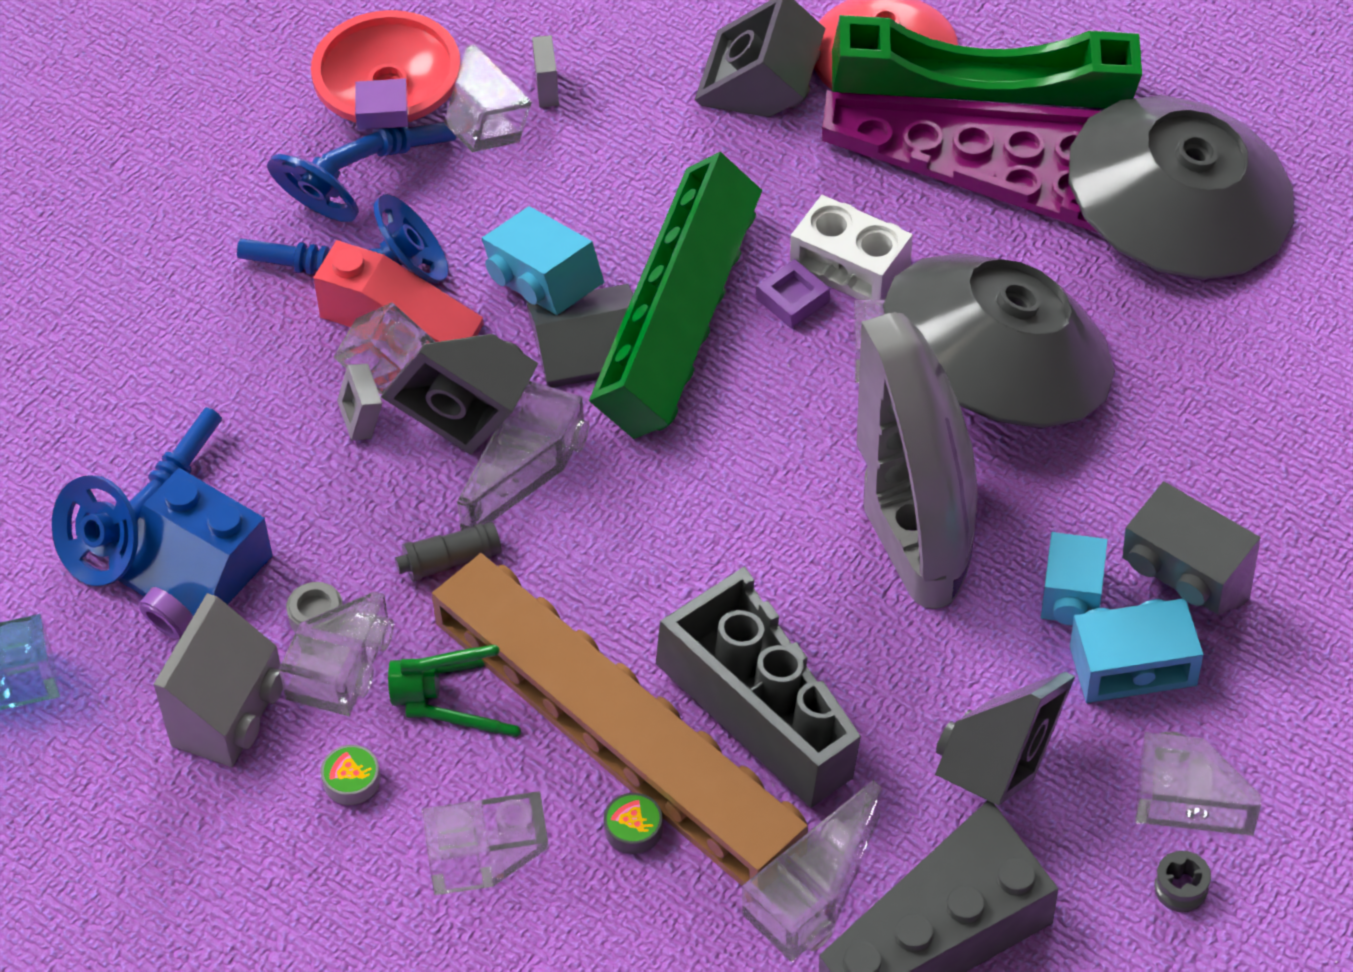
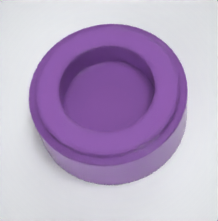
M152 587L139 602V609L143 616L159 631L173 639H180L193 618L191 612L181 602L157 587Z

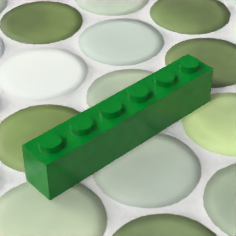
M721 151L686 168L589 399L591 404L633 439L655 430L661 431L667 428L677 416V403L684 386L694 373L693 363L700 346L710 333L709 323L716 306L721 302L726 293L724 286L731 268L740 258L741 250L739 248L745 233L756 218L755 208L762 189Z

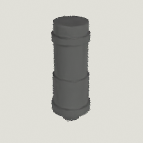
M493 522L479 523L474 525V527L447 535H437L416 542L403 543V555L395 557V564L399 574L408 572L412 582L422 580L423 577L469 563L480 553L488 559L491 556L501 554V543Z

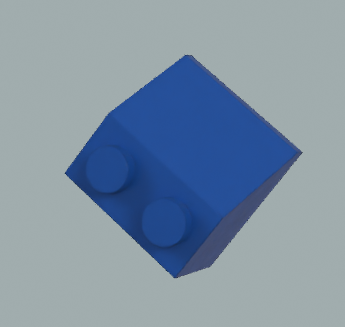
M178 468L143 504L137 519L138 546L135 559L128 572L118 581L144 597L152 587L160 588L181 602L193 616L207 593L219 597L228 605L273 557L265 517L183 469Z

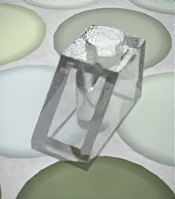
M469 45L464 54L444 124L471 152L519 143L532 102L476 45Z
M1173 731L1159 734L1145 732L1139 761L1135 823L1254 836L1261 808V795L1204 738L1187 737L1182 733Z

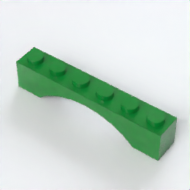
M839 15L832 48V92L1106 109L1120 100L1133 99L1142 77L1140 36L1138 33L1087 31L1068 39L1038 46L1012 49H983L953 45L930 39L903 27L891 18Z

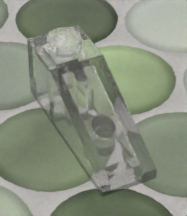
M528 382L513 412L494 431L457 500L460 530L474 527V525L479 523L492 522L565 469L573 451L580 452L588 437L590 424L589 421L584 420L583 397L536 382Z
M874 780L742 886V915L790 962L807 949L813 952L822 947L835 930L841 910L880 818L881 786Z

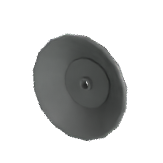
M1165 95L1120 100L1088 118L1070 146L1069 185L1084 219L1115 250L1157 272L1200 280L1245 274L1275 256L1294 225L1293 186L1277 154L1245 123L1206 103Z
M957 253L922 258L893 278L883 304L884 314L893 312L903 313L922 332L945 370L960 407L995 422L1042 429L1080 422L1106 402L1115 373L1106 337L1082 306L1058 283L1042 271L1022 262Z

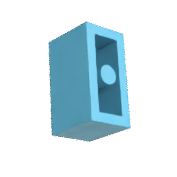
M530 206L482 237L488 257L485 265L491 278L498 285H506L520 293L530 304H538L555 315L560 314L605 283L593 241Z
M1154 599L1138 606L1112 610L1096 608L1085 614L1074 615L1070 650L1086 703L1197 686L1204 654L1186 600L1165 601Z

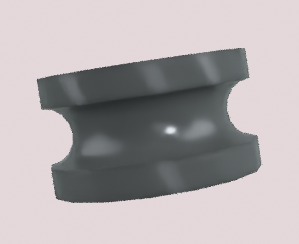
M1175 851L1167 854L1159 863L1154 882L1155 894L1158 900L1168 909L1177 912H1189L1199 908L1205 902L1211 882L1209 866L1198 854L1189 851ZM1183 874L1193 878L1192 884L1187 883L1182 889L1172 885L1173 878L1179 879Z

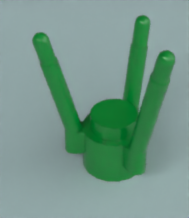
M497 645L474 647L420 659L390 661L388 669L390 702L392 706L406 705L407 718L427 717L513 737L521 734V728L517 725L427 704L428 699L439 697V674L483 667L485 663L481 658L498 655L500 649Z

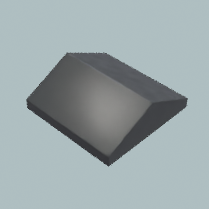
M629 284L593 290L558 315L553 314L538 304L533 305L527 302V310L547 389L598 379L633 296Z

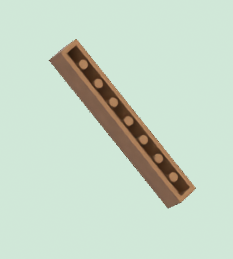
M480 553L431 593L437 626L464 649L497 645L500 649L498 655L481 658L486 668L631 792L645 794L654 799L662 811V818L755 898L760 899L807 856L808 825L802 813L793 804L787 801H778L764 789L761 780L751 769L746 766H736L722 754L719 745L709 734L704 731H694L681 720L678 711L668 700L660 696L657 698L652 696L640 686L637 677L626 665L622 663L615 665L600 652L590 635L580 629L574 631L562 621L557 610L548 600L543 597L536 599L521 586L517 576L505 565L496 566Z

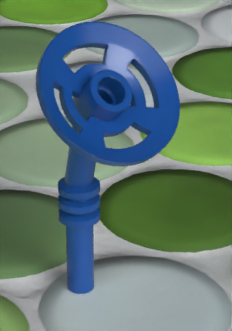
M451 121L414 127L374 129L369 135L324 153L321 158L315 157L312 162L295 156L275 154L268 161L267 168L279 186L306 207L336 221L352 222L358 215L359 209L349 191L337 180L341 174L339 169L373 154L381 157L398 153L404 154L410 150V147L455 141L457 128ZM340 196L346 204L330 201V197Z
M389 194L380 196L374 203V214L384 240L380 243V248L367 250L384 254L430 283H440L448 275V264L445 254L430 228L411 207L399 198ZM382 213H387L388 224L386 226L382 220ZM240 238L237 245V258L294 267L296 273H302L305 269L306 274L313 275L320 268L330 249L328 246H321L319 250L317 244H310L309 248H307V244L304 242H299L296 247ZM422 263L429 265L430 272L425 273L418 266Z
M205 407L172 452H165L162 456V461L155 465V470L151 471L148 475L150 482L130 501L115 483L98 475L78 477L70 481L61 490L52 513V536L57 554L71 575L85 584L103 586L118 581L128 572L137 552V519L143 504L178 468L183 469L189 474L191 473V462L222 421L219 413L209 407ZM91 489H100L109 493L116 500L115 506L106 501L97 502ZM78 504L80 508L75 521L77 538L73 539L72 514L75 505ZM90 551L100 557L109 556V570L94 568L83 558Z

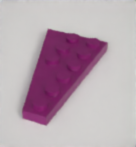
M827 90L822 124V141L1098 233L1084 219L1070 188L1069 157L1070 146L1088 118L1101 111L922 97L841 93Z

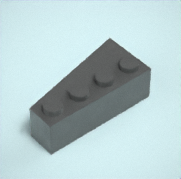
M744 566L660 620L655 664L802 801L812 808L853 779L861 736L824 681H817L807 667V656L797 642L791 643L778 624L779 615L768 600L762 601L754 589L755 580Z
M987 800L819 955V972H967L1053 924L1058 887L996 805Z

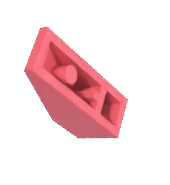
M338 240L335 241L313 277L320 318L419 349L427 343L477 336L484 325L482 316L384 254Z

